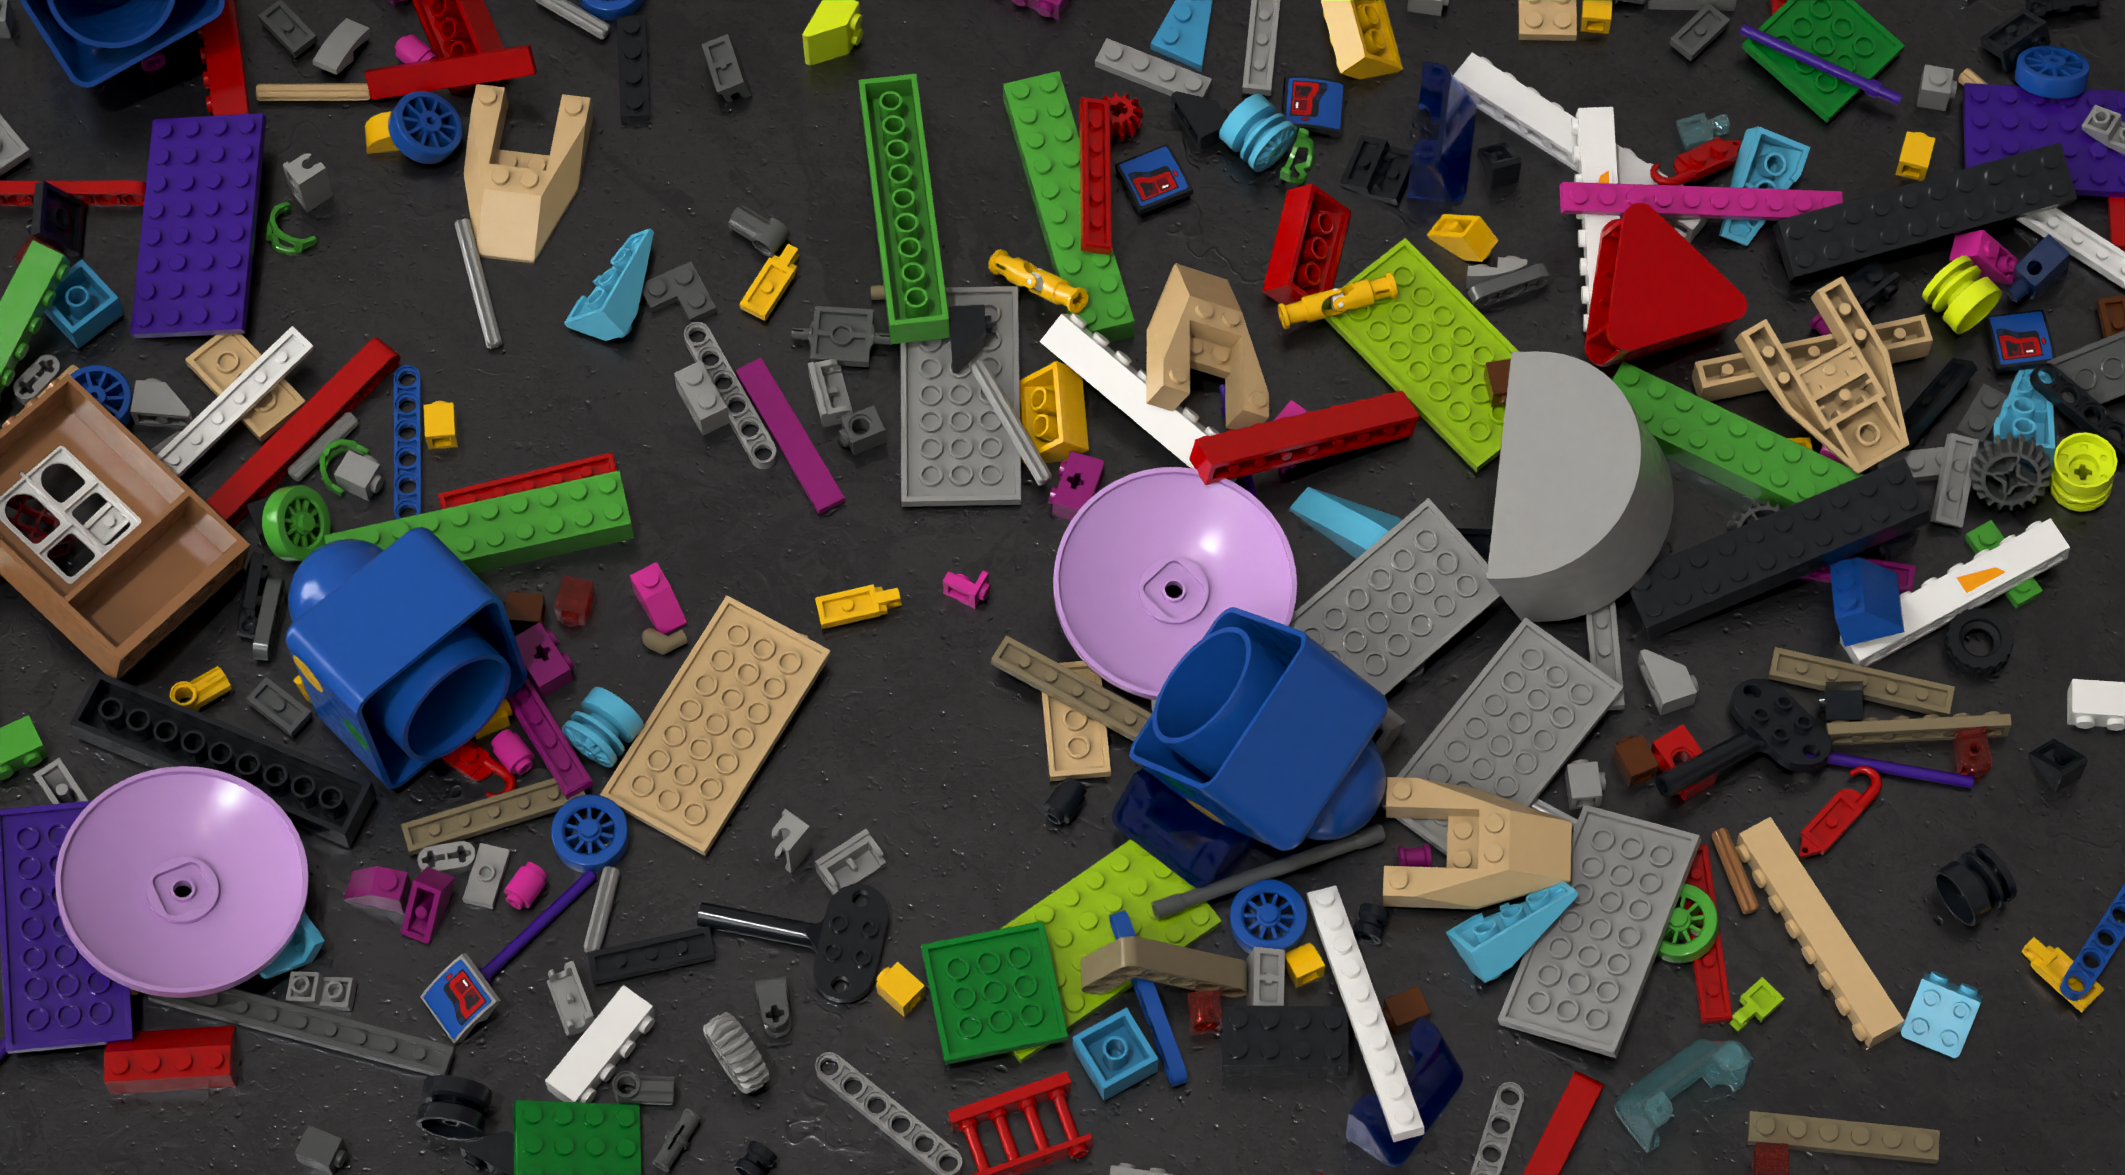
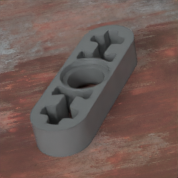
M1539 263L1479 283L1470 288L1467 295L1476 309L1484 308L1540 289L1549 284L1552 277L1546 264Z
M267 578L253 641V659L270 661L272 657L285 595L284 579Z

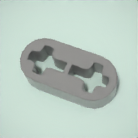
M52 355L39 357L16 380L13 390L20 404L26 405L62 374L61 365L56 357ZM44 367H52L54 371L52 373L48 371L44 373L42 369ZM32 388L34 392L31 394L28 392L23 393L22 389Z
M466 841L434 845L421 850L417 862L422 872L426 867H429L427 863L429 857L434 856L437 861L432 869L448 875L463 873L472 869L476 852L474 847ZM460 851H465L466 855H469L466 857L465 862H460L457 858Z

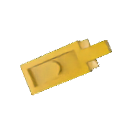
M787 244L780 257L774 255L772 258H768L739 304L740 309L766 322L798 269L795 265L799 258L798 248Z
M874 584L815 598L822 629L879 617L887 614V609L902 605L898 588L883 591L882 587H874Z
M2035 937L2021 951L2031 961L2030 966L2081 1013L2104 991L2103 987L2095 981L2083 999L2078 1001L2067 999L2060 990V983L2074 961L2060 948L2054 949L2050 945L2046 948ZM2076 978L2068 979V985L2072 990L2082 991L2084 989L2080 980Z

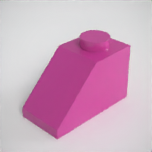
M657 562L630 575L632 590L656 631L668 635L687 625L675 594Z

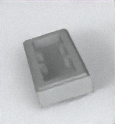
M480 843L462 898L464 903L494 909L511 855L509 849Z

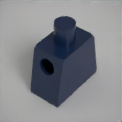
M2048 234L2015 266L2013 283L2005 289L2008 297L2016 303L2025 295L2032 300L2038 299L2068 274L2070 253Z

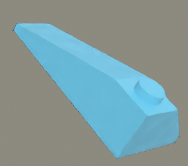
M1759 126L1747 129L1738 153L1730 188L1789 189L1802 174L1811 147ZM1723 219L1719 236L1747 246L1766 220Z
M651 228L632 234L610 260V263L613 265L612 268L604 272L602 276H597L593 281L596 287L588 297L582 295L576 302L564 323L568 328L604 341L617 337L623 338L631 331V324L638 313L654 231Z
M2035 368L2018 370L2010 393L2002 405L1999 417L1995 420L1993 426L1994 442L1997 434L2001 439H2006L2009 432L2016 439L2022 433L2025 436V441L2033 437L2036 441V446L2042 444L2045 453L2050 457V466L2052 467L2055 453L2053 404L2031 385L2030 375ZM2038 372L2039 379L2042 382L2052 383L2051 376L2048 373ZM2020 458L2022 463L2028 464L2029 468L2035 469L2029 461Z
M1307 487L1289 508L1292 513L1356 559L1402 521L1397 516Z
M1563 881L1528 894L1526 901L1520 904L1510 905L1508 902L1500 905V912L1485 918L1482 913L1472 916L1447 931L1446 934L1471 972L1486 983L1487 981L1497 979L1502 975V972L1511 968L1579 895L1574 888Z

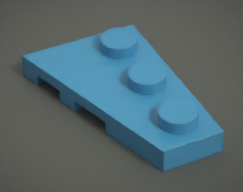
M1175 0L1150 43V49L1202 72L1213 0Z

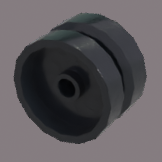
M449 1075L427 1077L424 1080L421 1094L422 1099L426 1103H423L418 1108L416 1124L423 1131L446 1139L468 1141L483 1137L487 1124V1119L483 1113L490 1109L492 1091L479 1082Z

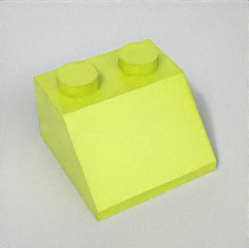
M821 1L802 34L805 64L811 66L847 55L854 45L857 46L860 43L864 30L861 28L863 16L860 14V4L858 1Z

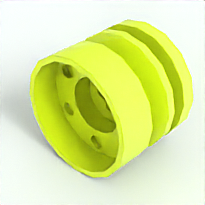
M1967 255L1958 257L1939 271L1928 283L1922 294V298L1928 304H1932V309L1936 313L1946 310L1942 319L1957 335L1963 334L1982 321L1997 305L2003 293L1988 277L1979 279L1981 269L1977 265L1973 266L1974 262Z
M2087 432L2072 434L2060 442L2055 450L2052 474L2050 476L2051 482L2049 484L2051 494L2059 504L2069 510L2084 512L2094 510L2107 501L2111 494L2118 462L2116 452L2111 444L2101 436Z

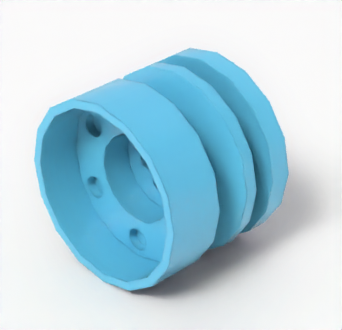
M1259 93L1246 98L1229 114L1220 129L1219 138L1234 152H1240V158L1248 163L1254 171L1260 172L1272 166L1288 150L1297 135V127L1290 121H1287V118L1282 113L1276 114V108Z
M595 686L581 702V707L585 713L575 711L571 715V720L565 722L561 729L567 740L583 755L604 767L610 768L616 763L617 756L622 755L625 751L621 741L625 743L632 742L642 730L644 724L640 716L625 701L612 692Z

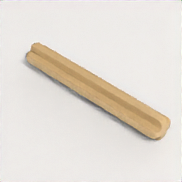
M367 83L258 84L256 86V97L259 101H360L370 99Z

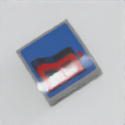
M467 953L461 954L447 966L420 996L454 1044L463 1042L477 1022L487 1020L501 1001Z

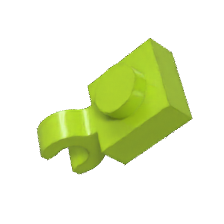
M1762 977L1741 995L1739 1001L1744 1006L1732 1016L1733 1020L1729 1024L1739 1032L1754 1016L1762 1022L1783 1004L1785 998Z

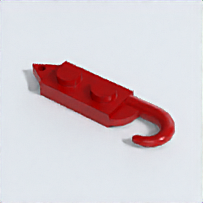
M1717 137L1678 155L1673 164V169L1677 175L1672 177L1661 176L1657 172L1660 164L1656 163L1650 169V176L1658 185L1681 186L1691 180L1695 182L1736 163L1742 141L1722 140L1720 137Z
M471 740L457 750L440 758L471 781H483L493 773L503 779L506 783L505 789L500 793L487 792L486 797L488 798L515 790L516 788L515 775L510 774L503 764L491 757L490 753Z
M1858 766L1850 771V776H1855L1859 773L1868 775L1872 781L1871 785L1863 794L1852 789H1842L1837 792L1800 832L1799 837L1802 839L1798 859L1816 854L1823 856L1879 795L1882 789V779L1874 768Z

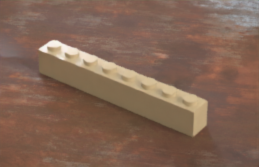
M1925 314L1872 325L1889 352L1891 364L1929 355L1933 339ZM1832 334L1782 344L1796 370L1839 347ZM1742 352L1702 360L1694 364L1692 381L1698 397L1709 402L1768 390L1749 366Z
M1769 817L1739 833L1735 849L1740 860L1743 863L1747 862L1749 864L1755 883L1759 888L1764 887L1769 895L1768 900L1772 909L1776 913L1780 912L1786 921L1785 927L1787 932L1793 939L1797 938L1803 947L1801 950L1804 958L1809 964H1814L1818 970V977L1822 986L1826 990H1831L1836 998L1835 1004L1839 1012L1843 1016L1847 1015L1852 1022V1030L1856 1038L1860 1042L1864 1041L1867 1047L1871 1048L1900 1032L1904 1019L1772 818Z

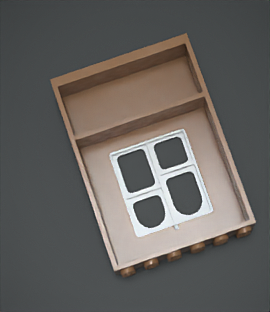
M67 374L61 380L58 378L54 379L47 386L46 393L39 399L37 397L32 398L25 405L24 411L19 416H11L2 425V430L0 431V575L106 675L119 680L244 568L250 544L72 376ZM53 464L67 465L85 480V484L62 503L57 502L44 489L41 483L43 471ZM94 493L100 494L130 523V527L109 545H103L72 515L73 510ZM25 494L34 497L60 521V525L38 544H34L26 538L6 517V504L16 495ZM70 534L75 535L95 555L92 561L72 577L67 576L47 557V553Z

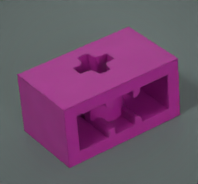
M1070 451L1068 460H1062L1058 471V477L1061 478L1058 487H1052L1049 496L1053 516L1072 520L1079 509L1099 492L1105 475L1104 460Z
M539 622L515 636L528 672V678L542 699L573 682L571 670L574 669V665L566 652L561 654L556 646L559 643L551 629L546 631Z

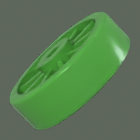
M299 485L279 488L268 498L262 516L263 533L269 548L277 557L285 561H303L311 552L325 545L324 535L330 534L331 523L327 505L321 495L308 486Z
M1684 884L1679 896L1681 898L1680 907L1674 909L1656 955L1672 963H1688L1704 956L1715 944L1720 929L1717 910L1709 895L1696 886ZM1688 898L1696 902L1686 910ZM1702 910L1703 915L1696 916ZM1693 934L1696 937L1693 940H1691L1689 935ZM1671 937H1673L1672 943L1667 942ZM1680 940H1686V943L1679 944Z

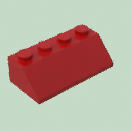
M412 0L430 45L438 58L504 48L484 0ZM476 84L449 88L452 93H456L476 86Z
M1313 183L1287 190L1262 292L1279 304L1287 305L1301 301V298L1304 296L1333 289L1351 211Z
M219 1026L134 1032V1041L107 1043L104 1052V1083L110 1094L236 1087V1027Z

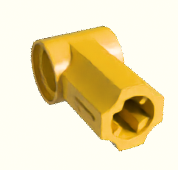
M216 666L190 682L181 681L176 683L170 690V699L172 702L199 712L202 706L231 691L232 687L222 669ZM183 698H191L189 702H179Z

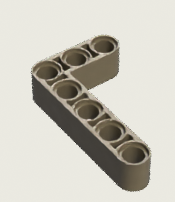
M1127 936L1119 938L1081 959L1082 991L1088 994L1108 992L1133 978L1229 998L1242 997L1248 993L1246 961L1141 937Z

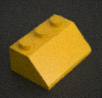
M1321 0L1324 10L1323 16L1330 33V42L1333 45L1337 59L1336 64L1341 74L1360 80L1397 73L1403 70L1384 0Z
M1055 361L1019 380L1020 421L1044 462L1067 461L1070 451L1080 454L1089 451L1082 377L1068 365Z

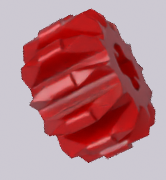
M1116 91L1113 93V98L1104 95L1102 100L1110 101V141L1115 136H1119L1121 142L1125 139V135L1133 138L1135 130H1140L1142 127L1141 119L1143 118V110L1139 107L1137 98L1130 100L1128 92L1123 97H1119Z

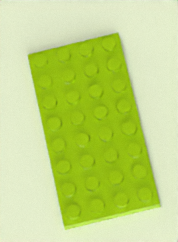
M1404 238L1344 285L1346 286L1364 279L1371 281L1385 277L1386 273L1391 272L1396 282L1398 297L1393 299L1390 296L1376 300L1373 305L1357 309H1347L1343 313L1324 319L1396 392L1404 391L1417 413L1477 473L1501 452L1505 408L1500 406L1491 407L1484 380L1485 364L1487 362L1511 359V352L1519 351ZM1328 299L1323 302L1322 309H1332Z
M1146 828L1001 929L1039 921L1044 922L1068 1032L1133 987L1131 980L1101 994H1088L1082 991L1081 959L1116 940L1111 928L1109 915L1125 910L1130 918L1136 937L1189 948L1221 926L1222 921L1207 902L1188 907L1182 912L1159 920L1156 919L1151 905L1153 901L1196 888L1149 828ZM1048 1045L1013 1051L1012 1053L1022 1064Z

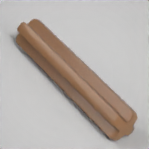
M1726 828L1715 830L1712 833V840L1741 911L1745 915L1758 910L1759 904L1729 831Z

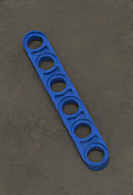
M411 365L401 366L394 373L395 519H400V513L407 508L414 509L416 515L423 514L422 381L417 368ZM411 374L416 377V381L410 386L400 384V379L404 375ZM405 401H412L416 404V408L412 412L405 413L400 410L401 404ZM410 427L415 429L416 434L413 438L407 440L400 437V432L404 428ZM407 454L416 457L415 463L411 466L401 465L400 459ZM406 481H412L416 484L415 490L411 493H403L400 490V486Z
M2125 884L2061 980L2060 990L2067 999L2078 1001L2086 996L2124 938L2125 923L2116 921L2112 912L2121 910L2125 913ZM2098 934H2109L2113 939V944L2110 946L2103 945L2098 940ZM2083 956H2093L2098 961V967H2087L2083 962ZM2076 978L2080 980L2084 989L2082 991L2072 990L2068 985V979Z
M1125 910L1109 915L1111 928L1116 940L1127 936L1136 937L1130 918ZM1139 978L1131 979L1171 1086L1174 1087L1188 1082L1184 1062L1154 982Z

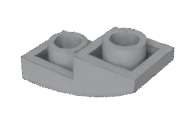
M346 18L323 43L313 59V65L337 75L354 61L353 51L370 38V28Z
M2095 105L2082 124V130L2107 147L2125 155V122H2122V114Z
M1506 256L1504 258L1498 257L1497 268L1486 264L1468 266L1466 289L1526 268L1527 259H1520L1517 256Z
M291 971L285 1001L306 1007L352 1011L357 981L351 977H324L320 972Z

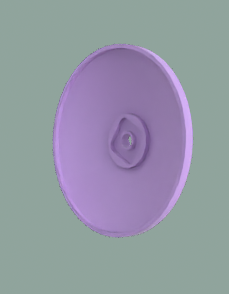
M1161 467L1143 470L1114 481L1097 492L1079 509L1063 534L1054 565L1053 593L1061 627L1069 643L1087 666L1100 677L1126 692L1157 700L1162 686L1177 663L1194 645L1203 639L1216 618L1226 609L1236 607L1290 626L1296 603L1297 575L1293 553L1281 526L1263 503L1250 492L1226 478L1218 483L1205 485L1197 469ZM1170 585H1177L1181 588L1182 595L1178 598H1171L1166 594L1165 589Z
M188 766L166 767L143 772L120 781L101 793L80 813L65 836L59 852L55 875L56 900L59 915L71 942L80 954L103 975L132 990L150 995L175 998L199 997L230 989L249 980L269 966L283 952L293 938L304 914L308 896V864L304 846L292 821L284 810L262 790L241 778L214 769ZM179 886H187L192 891L187 897H178L174 893L175 889Z

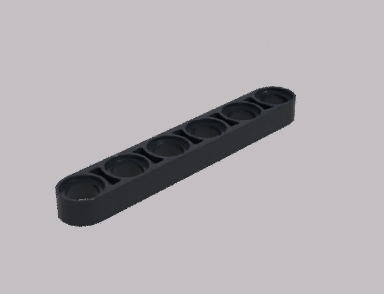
M2047 362L2040 363L2030 375V383L2033 388L2085 432L2099 435L2107 440L2114 448L2117 459L2125 465V424L2056 366ZM2038 372L2048 373L2051 376L2052 383L2042 382L2039 379ZM2068 391L2072 393L2075 402H2066L2062 398L2061 392ZM2084 411H2093L2097 415L2098 422L2087 420ZM2108 430L2117 431L2120 434L2121 441L2115 442L2111 440L2108 436Z

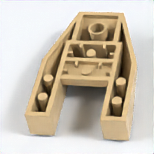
M476 84L470 114L464 180L472 231L479 257L535 264L579 191L594 116L591 98L562 94L550 156L499 150L509 105L505 87Z
M1175 263L1147 328L1146 404L1173 412L1190 394V368L1225 379L1226 428L1236 430L1257 423H1265L1269 418V392L1243 313L1228 280Z
M1842 276L1818 289L1810 297L1839 347L1796 370L1767 319L1740 333L1735 342L1749 366L1785 412L1852 471L1859 474L1907 447L1909 441L1889 352Z
M1387 777L1386 818L1448 820L1446 868L1384 866L1383 906L1480 909L1526 896L1563 881L1567 884L1571 882V821L1480 789L1421 778Z

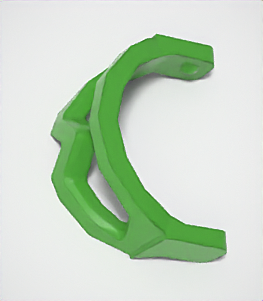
M1299 128L1297 139L1285 167H1282L1279 179L1299 185L1307 180V174L1304 170L1312 169L1315 154L1313 141L1309 137L1308 130ZM1299 147H1307V160L1295 165V169L1300 176L1294 178L1291 176L1292 171L1290 168Z
M288 201L276 205L272 209L266 227V240L271 241L273 250L278 253L292 255L315 246L317 238L315 236L306 239L294 238L278 228L275 220L279 214L290 210L291 204ZM279 238L293 244L294 247L281 245Z
M339 439L330 442L319 459L322 481L326 489L340 497L344 494V490L331 482L327 474V468L331 460L342 453L348 452V450L363 456L370 454L369 449L359 445L354 440Z

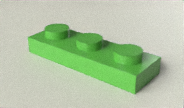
M1992 520L1968 532L1965 536V540L1975 554L1984 549L1991 551L2000 546V542L2005 539ZM2031 578L2004 594L2015 609H2018L2041 596L2043 590L2036 580Z

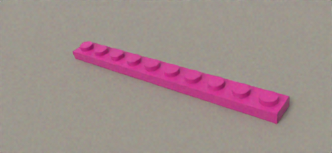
M1562 182L1559 185L1561 214L1623 216L1624 211L1632 204L1645 203L1662 217L1778 221L1843 203L1842 191Z

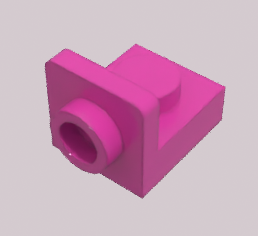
M984 570L975 584L963 574L955 575L949 571L943 579V594L974 609L980 600H986L991 590L989 573Z

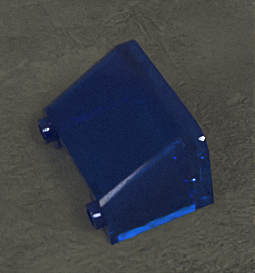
M1423 62L1418 109L1425 108L1429 111L1431 123L1439 124L1437 141L1422 140L1412 150L1407 197L1458 202L1465 197L1467 192L1477 110L1476 104L1446 66L1439 63Z
M1143 768L1133 774L1112 812L1113 823L1122 833L1190 885L1197 888H1202L1212 883L1255 841L1252 837L1211 820Z
M1421 1016L1409 1034L1411 1046L1408 1053L1414 1056L1415 1066L1407 1076V1081L1426 1134L1459 1090L1463 1082V1071L1440 1030L1429 1020ZM1375 1095L1361 1097L1348 1114L1346 1138L1388 1166L1396 1167L1402 1165L1425 1136L1424 1134L1393 1142L1378 1097Z

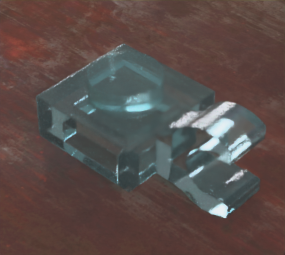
M1701 113L1676 121V127L1685 150L1698 147L1713 140V135L1722 136L1729 133L1728 126H1730L1727 114L1707 120L1705 113Z

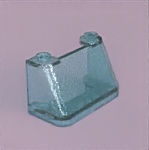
M1701 1037L1621 1092L1615 1103V1112L1645 1152L1649 1153L1660 1145L1661 1140L1658 1137V1129L1671 1118L1673 1112L1670 1102L1671 1098L1701 1077L1711 1089L1718 1084H1725L1730 1086L1732 1091L1735 1092L1746 1084L1754 1058L1739 1042Z

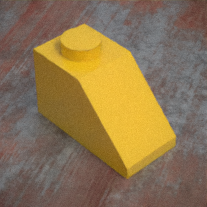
M1443 214L1427 234L1430 240L1464 261L1483 262V260L1490 256L1493 247L1499 241L1480 216Z

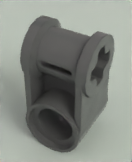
M786 975L756 979L757 999L765 1031L770 1037L783 1038L792 1029L789 1006L790 996ZM779 1017V1022H774V1018Z

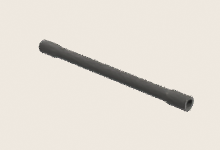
M1379 823L1359 830L1347 837L1181 894L1177 893L1153 901L1151 903L1153 913L1156 919L1159 920L1182 912L1188 907L1235 892L1261 880L1272 879L1356 849H1363L1386 841L1384 829Z

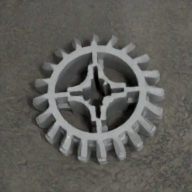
M724 1012L721 1015L718 1014L710 1019V1022L703 1027L704 1036L716 1059L733 1084L745 1094L756 1091L764 1086L763 1084L769 1080V1070L751 1037H749L739 1021L728 1012Z

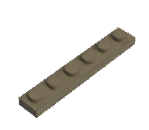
M1007 635L991 658L993 666L1132 741L1136 739L1152 713Z
M1778 647L1774 648L1768 679L1821 691H1825L1826 682L1863 681V700L1929 715L1936 714L1940 717H1949L1955 686Z
M1991 711L1976 716H1971L1969 713H1958L1953 715V717H1940L1936 714H1930L1916 719H1910L1908 716H1897L1892 720H1879L1875 717L1865 718L1862 721L1856 722L1833 720L1831 723L1826 724L1825 731L1831 738L1832 746L2007 737L2012 723L2010 714Z
M552 778L401 824L409 854L412 856L429 846L458 842L557 812L569 800L586 794L585 791H582L567 800L555 779Z
M1750 1111L1747 1145L1937 1164L1939 1160L1940 1130Z

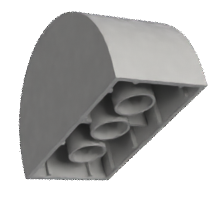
M1539 351L1511 352L1487 580L1521 621L1525 617L1532 622L1572 619L1596 611L1619 598L1653 564L1663 546L1671 524L1674 505L1672 475L1665 454L1657 440L1624 393L1606 374L1585 361L1565 354Z

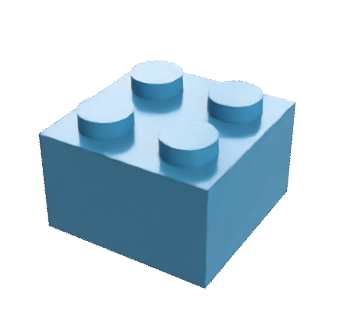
M83 260L72 266L67 278L63 282L60 281L55 290L56 298L50 308L46 307L44 311L45 315L77 349H80L125 314L118 296Z
M1127 1007L1072 1037V1050L1103 1101L1158 1072V1057Z

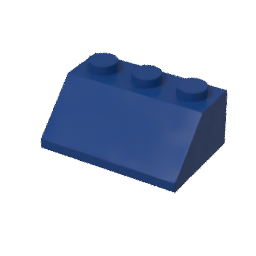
M1860 557L1844 559L1830 565L1835 620L1845 647L1905 632L1896 572Z

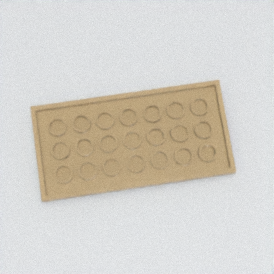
M726 595L600 796L609 798L623 812L706 856L831 656V650Z

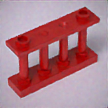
M1067 1071L948 1111L952 1132L960 1131L965 1133L978 1172L971 1175H1018L1067 1157H1071V1159L1083 1157L1088 1154V1150L1093 1149L1091 1133L1079 1136L1067 1104V1094L1071 1093V1080ZM1048 1100L1054 1102L1068 1140L1052 1147L1048 1143L1036 1110L1039 1103ZM1018 1110L1024 1112L1038 1149L1037 1152L1023 1157L1019 1155L1006 1120L1008 1114ZM989 1120L996 1126L1008 1162L994 1167L989 1165L976 1129L978 1124Z

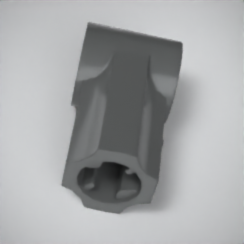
M744 205L734 210L728 222L730 229L752 241L755 248L768 257H773L790 236L789 229L782 222L775 218L767 220Z
M622 1071L613 1079V1096L617 1104L674 1105L675 1076L637 1075L631 1071ZM627 1084L632 1085L635 1088V1090L629 1094H624L619 1091V1088L621 1086Z

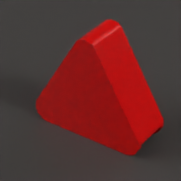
M1635 203L1624 211L1621 219L1611 220L1602 228L1585 339V352L1589 360L1595 365L1609 367L1623 361L1626 362L1711 337L1742 318L1747 310V301L1745 296L1651 206L1645 203Z

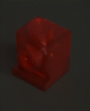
M1987 727L1956 730L1952 745L1958 774L1979 777L1990 771L1993 762L1987 738ZM1978 750L1979 753H1978V754H1974V753H1972L1971 751Z

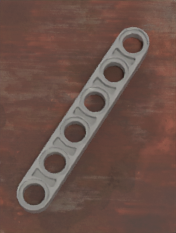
M702 322L690 323L684 330L685 344L695 362L700 360L702 362L703 358L709 354H714L719 358L717 364L713 366H707L703 362L702 364L714 385L720 378H728L732 381V385L728 389H719L715 385L727 407L729 423L752 464L759 469L771 468L777 461V450L774 442L709 327ZM695 331H701L706 335L705 339L698 343L691 341L689 336ZM740 401L745 404V408L742 412L733 413L729 410L730 404ZM746 425H755L759 430L756 435L749 437L742 433V429ZM762 448H767L772 452L771 457L767 460H759L755 454Z
M826 1052L817 1058L815 1070L820 1081L937 1175L961 1174L963 1170L961 1154L839 1055L833 1052ZM826 1061H834L838 1065V1070L833 1075H825L821 1071L822 1064ZM848 1081H859L862 1084L861 1091L857 1094L847 1093L844 1090V1086ZM874 1099H881L886 1103V1108L881 1113L876 1114L868 1109V1104ZM898 1118H904L908 1120L910 1127L907 1131L898 1133L893 1130L892 1123ZM920 1138H930L934 1143L933 1148L928 1152L919 1151L916 1148V1142ZM944 1157H953L957 1160L958 1165L953 1171H944L940 1167L941 1160Z
M1506 1082L1497 1089L1470 1175H1501L1524 1101L1523 1089L1518 1084ZM1508 1090L1513 1091L1518 1095L1519 1100L1514 1105H1507L1501 1100V1094ZM1497 1119H1503L1508 1122L1510 1129L1506 1133L1499 1134L1492 1129V1123ZM1486 1148L1497 1149L1501 1155L1500 1159L1496 1162L1486 1161L1482 1154Z

